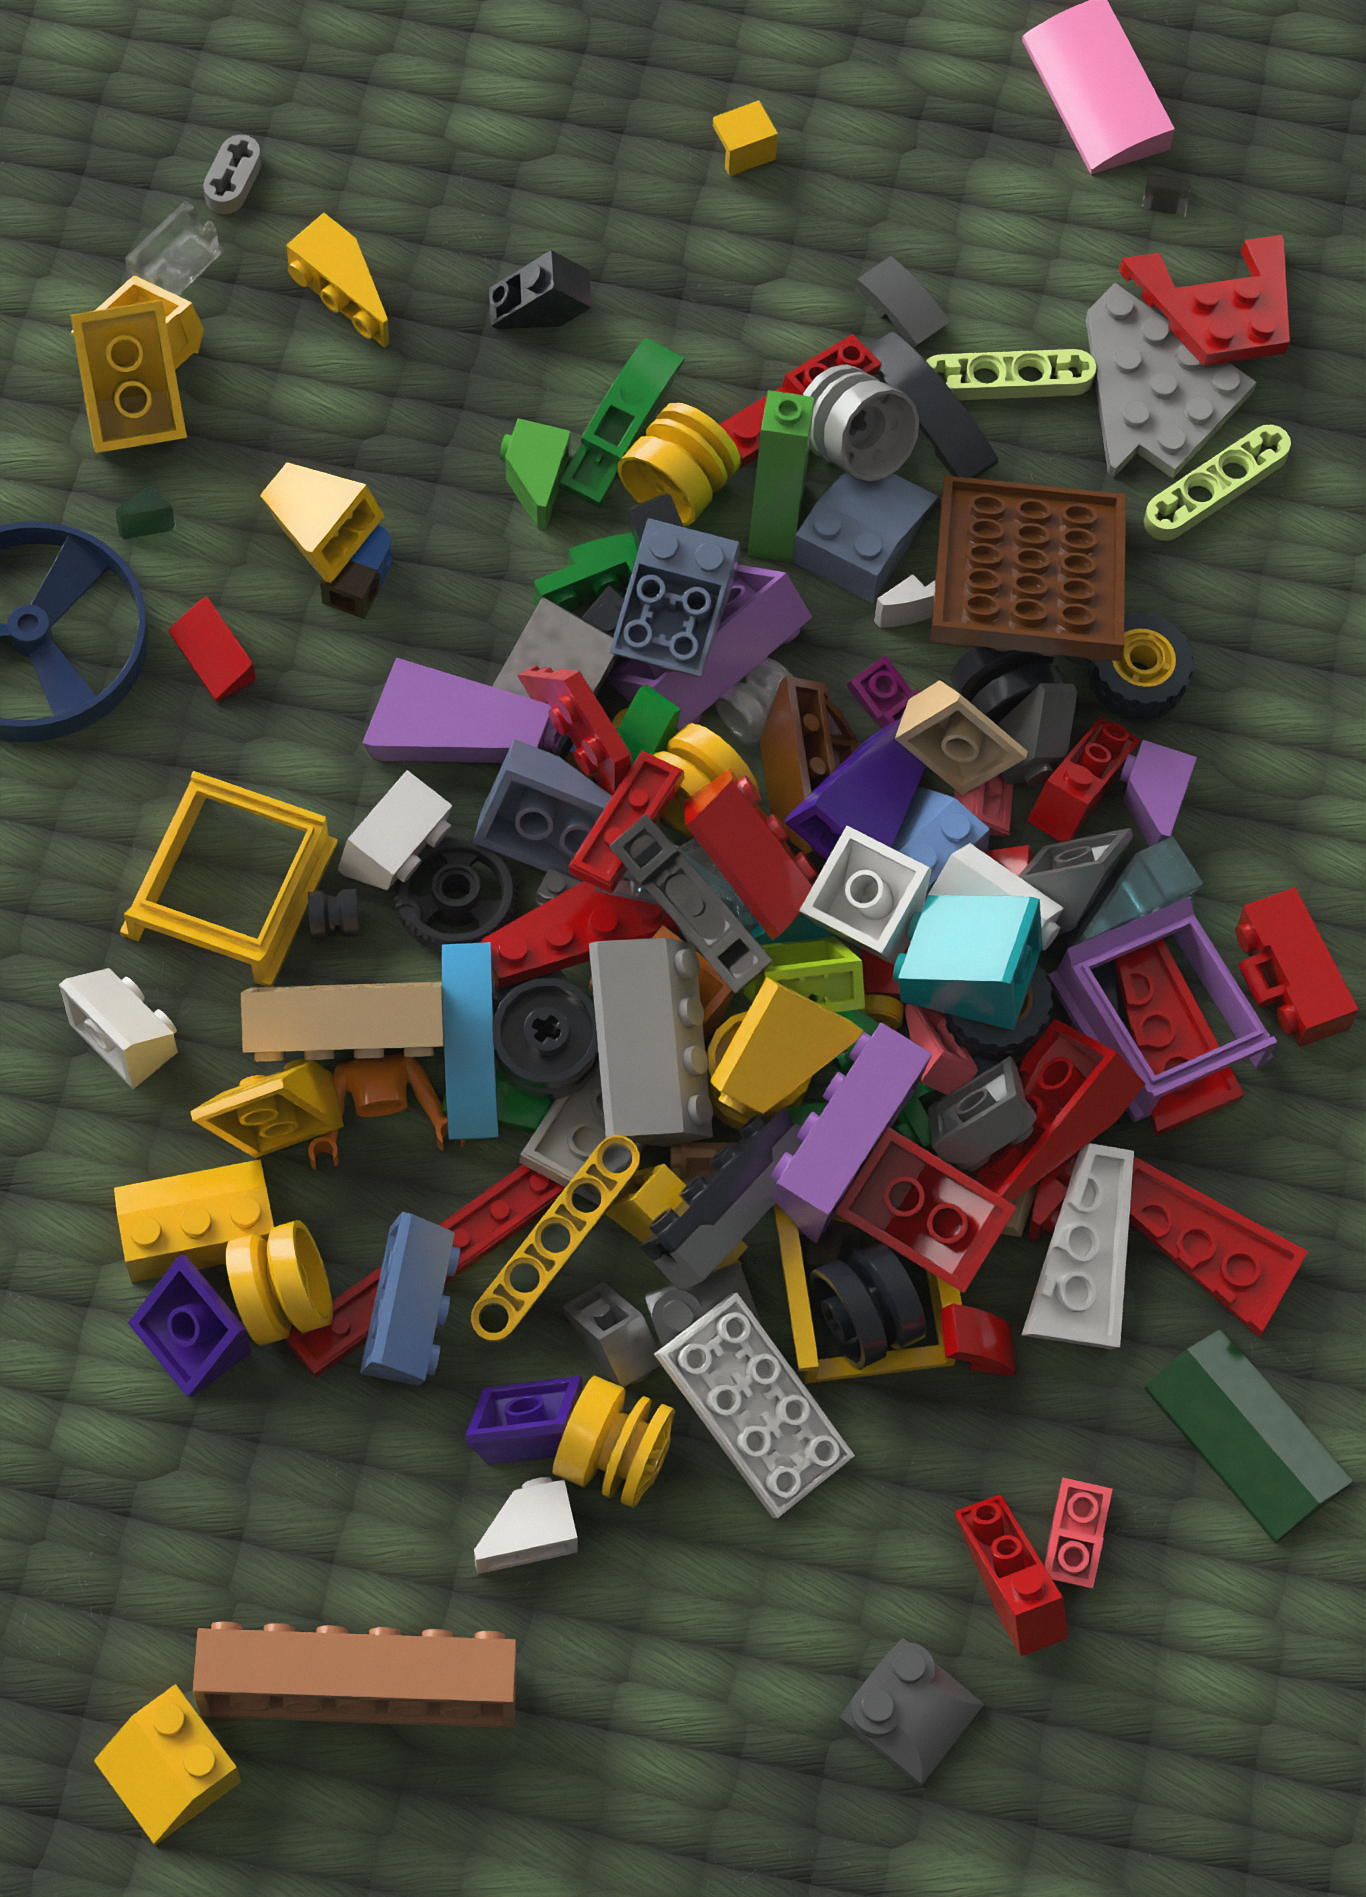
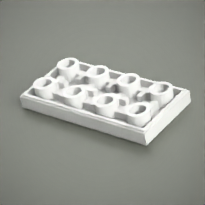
M737 1292L731 1293L654 1354L772 1518H779L855 1456Z

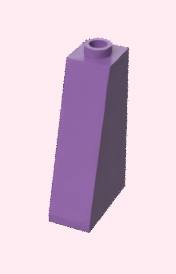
M396 658L362 743L371 757L380 761L503 763L514 739L550 752V750L555 751L558 748L562 735L554 727L549 717L548 711L552 709L550 704Z

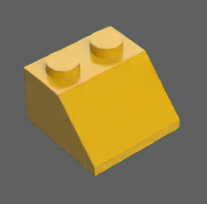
M176 1684L132 1715L94 1759L97 1767L155 1846L241 1783L236 1765Z

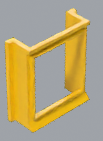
M193 771L188 788L131 908L124 913L125 922L120 930V935L139 942L145 928L251 964L254 983L265 987H273L308 910V892H316L338 844V840L328 836L327 819L323 815ZM206 798L306 832L258 939L156 904Z
M777 1203L773 1205L798 1372L805 1371L806 1383L953 1366L956 1359L945 1358L940 1309L952 1303L962 1305L960 1291L927 1270L926 1275L938 1345L887 1351L885 1358L861 1370L851 1366L844 1357L818 1360L799 1235L804 1233ZM835 1214L825 1232L858 1227Z

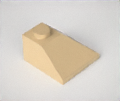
M940 680L908 700L895 736L896 741L961 795L966 794L1026 759L1028 754L1026 749L967 699Z

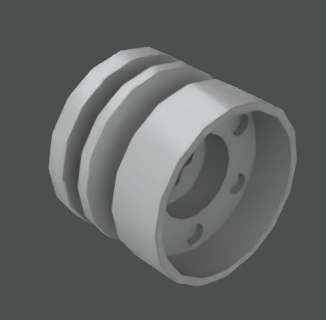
M845 364L830 367L815 377L804 391L803 395L814 397L809 450L812 453L821 456L828 462L834 463L838 468L855 478L869 482L884 479L891 475L911 455L918 438L919 416L913 401L900 390L880 382L876 377L867 374V372L860 368Z

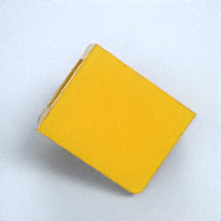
M759 100L713 118L712 125L726 149L725 170L729 176L776 160L778 133Z

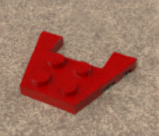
M1282 235L1244 241L1241 254L1252 277L1176 288L1160 253L1122 258L1119 267L1121 276L1127 282L1133 280L1143 291L1141 298L1150 308H1159L1170 321L1168 328L1203 366L1286 353L1290 343L1284 240Z
M534 665L518 674L517 677L531 699L550 704L552 709L548 711L549 717L557 731L561 735L567 733L576 746L577 750L574 751V757L583 773L587 776L593 774L599 787L613 796L631 768V753L581 672L567 669H558L553 672L551 667H544L539 670L538 666Z

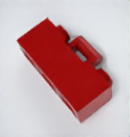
M1296 887L1243 906L1237 923L1238 926L1235 927V934L1243 952H1251L1253 956L1241 961L1238 967L1258 1007L1263 1008L1279 1002V1008L1276 1011L1278 1022L1286 1035L1293 1034L1299 1047L1351 1029L1359 1009ZM1261 969H1265L1273 988H1270Z

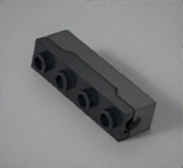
M784 1108L766 1117L759 1112L750 1118L739 1129V1133L743 1138L735 1146L730 1143L722 1148L709 1161V1164L713 1167L711 1172L705 1178L702 1175L696 1177L682 1189L679 1196L683 1201L675 1210L669 1207L649 1225V1229L653 1233L640 1248L650 1259L654 1260L655 1265L677 1289L685 1290L704 1281L776 1203L771 1196L777 1181L770 1178L784 1153L788 1152L794 1156L803 1143L802 1140L797 1138L801 1129L800 1126L793 1122V1118Z

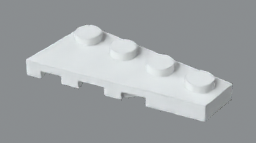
M1091 1143L1086 1144L1079 1150L1021 1334L1022 1336L1105 1349L1120 1348L1134 1151Z

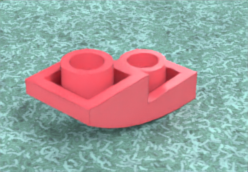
M1068 1478L1061 1479L1044 1564L1052 1580L1093 1589L1104 1539L1103 1533L1112 1488Z

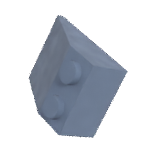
M844 472L817 501L797 532L793 563L874 603L934 509L939 496L894 473L884 479L869 482Z
M514 739L481 810L473 843L547 872L548 869H552L583 882L584 880L570 874L568 865L607 806L612 795L559 756Z

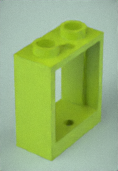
M835 936L761 945L774 962L743 989L744 995L753 1003L766 977H769L807 998L811 994H816L818 996L816 1003L833 1012L865 1009L862 960Z

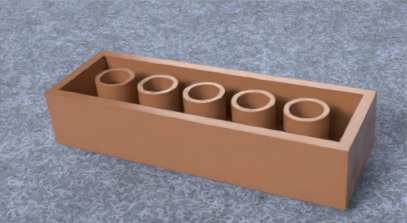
M215 1622L211 1624V1629L198 1628L193 1693L201 1717L514 1728L517 1680L516 1639H506V1635L501 1632L481 1631L475 1633L474 1638L453 1637V1632L448 1630L429 1629L423 1631L422 1636H403L398 1629L377 1627L370 1629L369 1634H348L347 1628L334 1625L317 1627L316 1632H295L296 1628L294 1626L277 1623L267 1624L264 1626V1631L243 1630L241 1624L234 1622Z

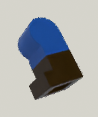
M380 525L376 526L332 583L326 582L322 578L320 582L322 604L365 619L392 563L390 534L385 528Z

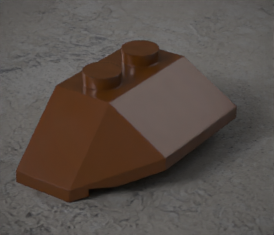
M786 676L780 681L760 740L770 814L774 813L785 825L790 834V838L787 840L806 854L821 856L784 822L787 816L858 748V742L841 711L829 699L831 694L825 683Z

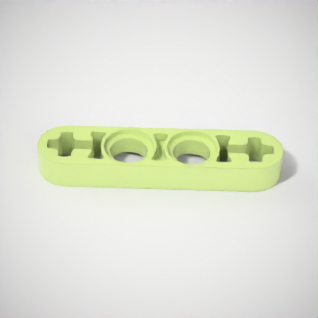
M1078 349L940 354L926 360L936 373H944V377L947 379V386L958 400L1076 396L1090 390L1096 373L1094 358L1089 353ZM1023 367H1035L1042 373L1043 377L1038 381L1029 382L1022 379L1018 371ZM1052 367H1055L1054 375H1057L1056 379H1050ZM1076 367L1081 377H1073L1072 372L1068 371L1069 368ZM982 368L991 369L997 374L998 379L989 384L981 383L974 377V372ZM960 371H966L965 383H961L962 375H960Z
M1263 425L1258 427L1156 495L1148 503L1144 517V528L1148 534L1161 541L1173 540L1281 468L1286 462L1291 446L1289 435L1279 426ZM1262 443L1267 447L1273 444L1277 446L1276 453L1272 449H1267L1258 456L1256 463L1254 457L1259 454ZM1229 463H1237L1245 468L1247 475L1240 479H1233L1224 473L1222 467ZM1194 486H1202L1211 492L1212 498L1207 502H1198L1189 496L1188 490ZM1179 502L1181 508L1175 512L1172 523L1168 519L1161 521L1157 519L1158 512L1163 516H1168L1176 510Z

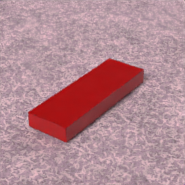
M641 750L568 865L570 874L612 894L628 868L609 846L645 814L655 824L658 822L685 779L684 770Z

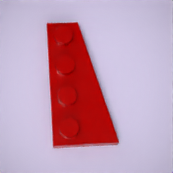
M627 869L612 894L583 881L483 938L481 943L491 942L492 977L497 988L500 989L590 961L589 943L596 941L652 939L662 925L676 935L678 934L679 926L644 885Z
M1164 939L1114 959L1131 1037L1155 1076L1219 1048ZM1230 1066L1160 1097L1150 1115L1154 1138L1240 1102L1244 1093Z
M1134 1156L1129 1222L1260 1338L1308 1251Z

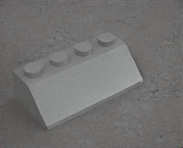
M670 938L596 941L589 943L606 1138L619 1135L631 1139L633 1143L669 1147L713 1137L711 1121L713 1107L709 1099L707 1078L709 1061L704 1045L702 1024L704 1010L700 1002L698 981L700 965L695 945Z

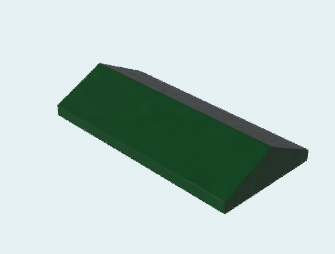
M1222 1329L1187 1348L1144 1388L1275 1544L1353 1483V1480Z

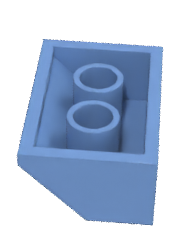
M919 787L913 795L891 848L931 868L926 899L952 853L969 843L982 852L988 851L990 828L956 798Z
M402 1212L390 1226L360 1374L416 1386L425 1381L426 1374H435L440 1354V1346L433 1344L436 1325L444 1326L450 1304V1296L442 1295L446 1276L454 1277L460 1254V1248L452 1246L455 1232Z

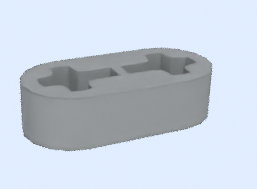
M235 135L226 139L222 144L203 184L206 205L213 212L224 215L231 214L239 210L243 205L262 164L259 144L255 139L247 135ZM242 153L248 154V157L241 158L236 168L234 166V158H239ZM229 181L232 192L226 191L223 196H218L217 192L224 191Z

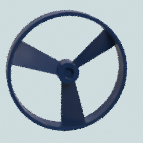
M18 522L0 526V550L26 544L62 546L31 604L14 609L9 615L7 624H0V637L10 636L12 646L16 652L31 658L54 716L36 720L0 718V739L33 742L56 739L80 731L99 721L111 712L129 693L138 679L147 654L149 638L144 600L139 584L126 562L112 548L93 535L73 527L50 522ZM109 568L125 584L136 603L138 631L134 648L126 665L116 679L102 693L96 696L53 642L51 627Z

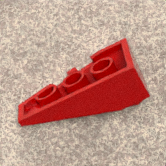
M1057 1019L1051 1023L1027 1053L1018 1070L1023 1075L1021 1082L1025 1099L1037 1115L1032 1125L1034 1128L1033 1132L1021 1143L1013 1146L1007 1144L992 1153L987 1163L971 1171L969 1175L971 1179L1010 1203L1113 1125L1146 1084L1118 1052Z

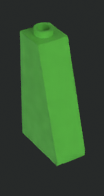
M770 390L767 392L760 435L747 556L793 563L795 536L798 532L806 485L814 397Z

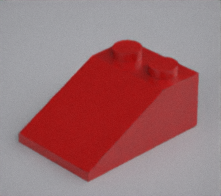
M887 1127L835 1213L964 1293L1017 1206Z

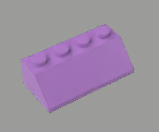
M738 565L730 595L701 678L627 658L608 674L607 680L630 703L640 687L647 684L681 709L676 731H679L684 725L697 724L702 717L701 714L714 702L728 697L734 691V685L746 674L760 669L767 662V656L777 647L796 638L800 633V627L809 621L812 615L786 572Z
M882 1022L872 1036L865 1032L861 1035L849 1055V1058L855 1061L848 1074L845 1076L837 1072L823 1095V1098L828 1100L829 1103L820 1116L813 1111L811 1112L797 1135V1138L802 1140L803 1143L794 1156L785 1152L770 1178L777 1181L771 1198L806 1237L816 1244L834 1218L835 1211L887 1127L891 1128L917 1089L932 1056V1053Z

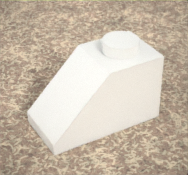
M549 1477L536 1478L525 1482L522 1485V1489L512 1492L474 1549L477 1574L577 1553L578 1537L565 1480L553 1482Z

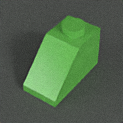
M518 418L513 434H505L499 460L505 461L506 481L537 529L547 530L560 490L559 482L566 471L571 455V431Z

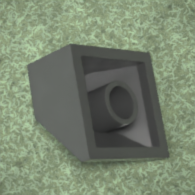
M1131 828L1043 846L1018 875V877L1064 908L1055 924L1060 926L1058 934L1068 932L1078 926L1077 922L1090 908L1134 836Z

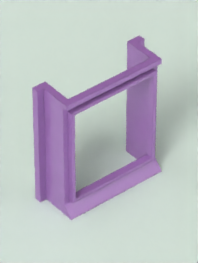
M1190 896L1068 948L1057 971L1049 974L1047 977L1048 983H1051L1053 991L1076 1029L1118 1052L1146 1083L1126 1108L1133 1123L1150 1116L1160 1097L1247 1058L1250 1059L1255 1069L1271 1062L1274 1058L1271 1052L1277 1044V1040L1274 1036L1270 1037L1196 919ZM1173 935L1237 1040L1155 1076L1091 972V969Z

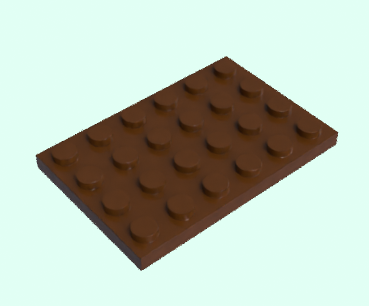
M944 475L931 641L942 642L955 647L963 645L990 647L1002 652L1011 650L1037 652L1049 657L1066 655L1084 657L1097 662L1106 660L1122 661L1125 617L1126 494Z

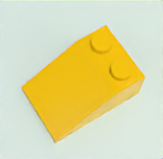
M163 300L70 315L95 452L99 453L187 438Z
M294 1060L287 1063L283 1067L284 1070L274 1074L247 1077L240 1081L238 1087L220 1093L191 1111L192 1121L254 1158L344 1127L332 1073L314 1060Z

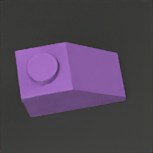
M1142 740L1138 755L1128 754L1119 781L1128 783L1123 801L1154 855L1164 858L1197 757Z

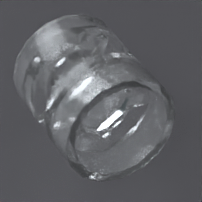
M770 658L763 659L745 674L746 684L741 682L733 684L715 702L716 710L726 727L739 740L750 746H756L760 743L780 681L786 676L793 677L785 667Z

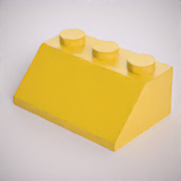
M261 1159L114 1188L122 1246L131 1282L164 1276L178 1256L186 1255L197 1269L226 1264L228 1241L258 1233L268 1242L270 1230L274 1227Z

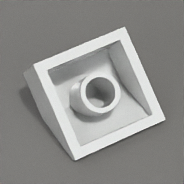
M406 770L347 839L337 871L346 877L388 890L397 879L406 882L420 865L422 860L417 855L427 843L433 848L436 847L449 831L451 825L446 821L452 805Z
M846 826L799 911L815 925L895 966L898 955L904 953L910 942L908 940V929L913 913L915 911L922 912L932 870L930 867Z
M110 968L67 978L59 984L69 1024L132 1089H135L178 1053L174 1033L177 1032L176 1027L161 1010L157 1009L153 1013L142 1002L145 999L144 995L130 978L125 977L121 980Z

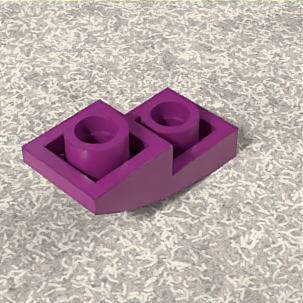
M886 655L845 684L881 729L899 718L902 719L908 700L921 692L919 689L912 692Z

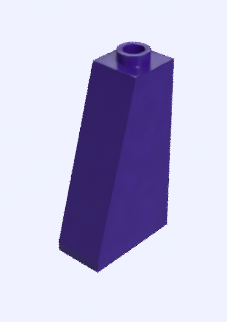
M901 718L874 733L864 741L787 816L784 823L826 860L831 855L846 826L890 848L892 847L926 767L922 761L895 740Z

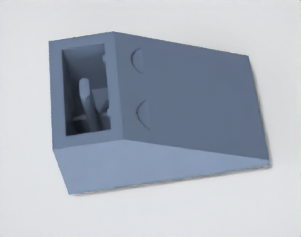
M648 518L609 654L701 678L740 560L739 542Z

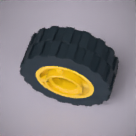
M1138 612L1134 615H1130V613L1125 614L1122 661L1106 660L1097 662L1089 660L1086 667V674L1090 679L1089 687L1097 695L1096 699L1101 704L1104 703L1109 707V711L1114 714L1119 713L1124 715L1125 718L1132 720L1134 718L1150 720L1153 716L1158 715L1161 717L1167 714L1171 707L1174 709L1184 695L1194 670V664H1192L1194 658L1193 649L1189 648V640L1185 634L1182 635L1179 632V627L1172 622L1168 623L1163 620L1164 617L1147 615V612ZM1132 663H1142L1149 670L1138 669Z

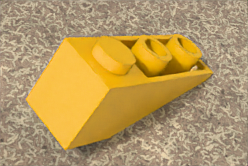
M325 213L321 214L286 245L288 272L300 286H309L319 294L323 303L335 313L340 311L350 319L356 330L367 339L372 337L385 348L389 345L388 318L357 239Z

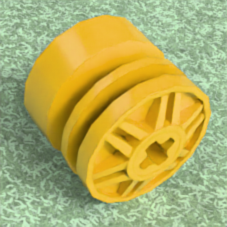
M669 403L659 413L657 419L646 429V436L640 437L618 462V474L624 487L639 504L667 493L671 495L683 526H689L712 501V493L718 492L727 483V479L740 467V454L736 444L727 432L711 417L695 407L683 403Z
M594 1375L588 1381L574 1407L559 1444L552 1473L557 1477L585 1488L593 1479L598 1469L603 1470L605 1475L602 1495L607 1498H611L624 1479L626 1482L622 1492L621 1503L634 1509L644 1492L654 1483L665 1460L671 1442L670 1433L675 1410L661 1404L651 1422L647 1423L652 1401L650 1398L643 1396L629 1415L623 1413L626 1396L625 1388Z

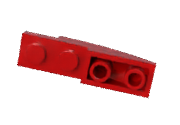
M851 334L785 374L783 385L775 391L803 395L815 377L830 367L847 364L860 368L867 372V374L874 376L881 369L882 363L854 334ZM767 395L719 424L736 444L740 454V469L758 458Z

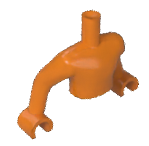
M404 1053L388 1054L381 1058H361L341 1062L335 1067L332 1076L342 1117L347 1092L351 1093L356 1114L360 1117H378L404 1111L408 1107L406 1093L409 1082L417 1100L436 1129L437 1146L440 1150H443V1137L449 1134L447 1114L440 1113L442 1103L427 1074L415 1057H404ZM339 1129L322 1134L310 1143L308 1155L313 1169L316 1170V1156L322 1152L330 1153L333 1156L334 1166L339 1164L338 1147L336 1145ZM460 1140L461 1147H464L466 1140Z

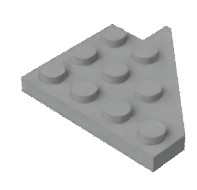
M1114 283L1087 311L1086 316L1090 354L1096 363L1094 381L1108 475L1114 478L1136 454H1139L1173 479L1251 396L1257 382L1229 362L1203 366L1168 328L1170 322L1168 319L1117 283Z

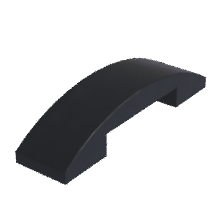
M891 331L867 347L882 363L881 369L874 377L880 382L889 384L905 393L913 401L919 416L920 430L934 445L936 457L952 476L977 478L999 463V459L965 407L936 371L912 346L895 332Z
M647 814L609 846L704 955L703 957L735 994L743 990L774 962L711 886Z

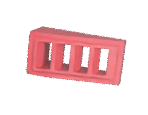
M907 1003L904 1011L910 1039L932 1053L922 1076V1083L948 1095L971 1081L978 1072L977 1066L967 1049L963 1046L960 1048L954 1042L955 1038L952 1033H948L945 1026L946 1017H943V1014L935 1010Z

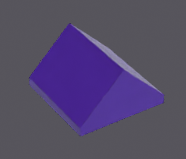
M186 1255L178 1256L128 1322L130 1327L187 1397L197 1394L251 1353L246 1328Z
M574 1376L484 1388L465 1435L467 1444L487 1465L556 1457L565 1428L584 1390L582 1377Z

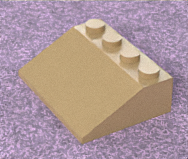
M442 982L250 987L241 992L243 1053L254 1052L255 1061L284 1060V1051H304V1060L334 1059V1050L354 1049V1058L384 1057V1048H404V1057L434 1056V1047L444 1045Z

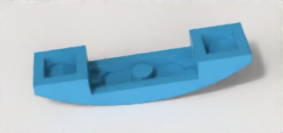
M491 942L442 945L443 1031L449 1140L499 1138L492 1023L493 980Z

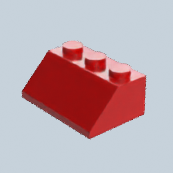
M730 768L684 801L685 824L763 929L774 940L801 913L799 910L815 883L814 878L819 874L803 851L795 855L785 842L790 838V834L780 819L774 813L767 818L758 806L757 802L762 797L746 775L738 779Z

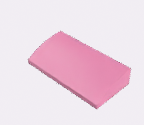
M1089 0L1044 21L1023 35L1022 41L1090 174L1171 149L1175 128L1108 0Z

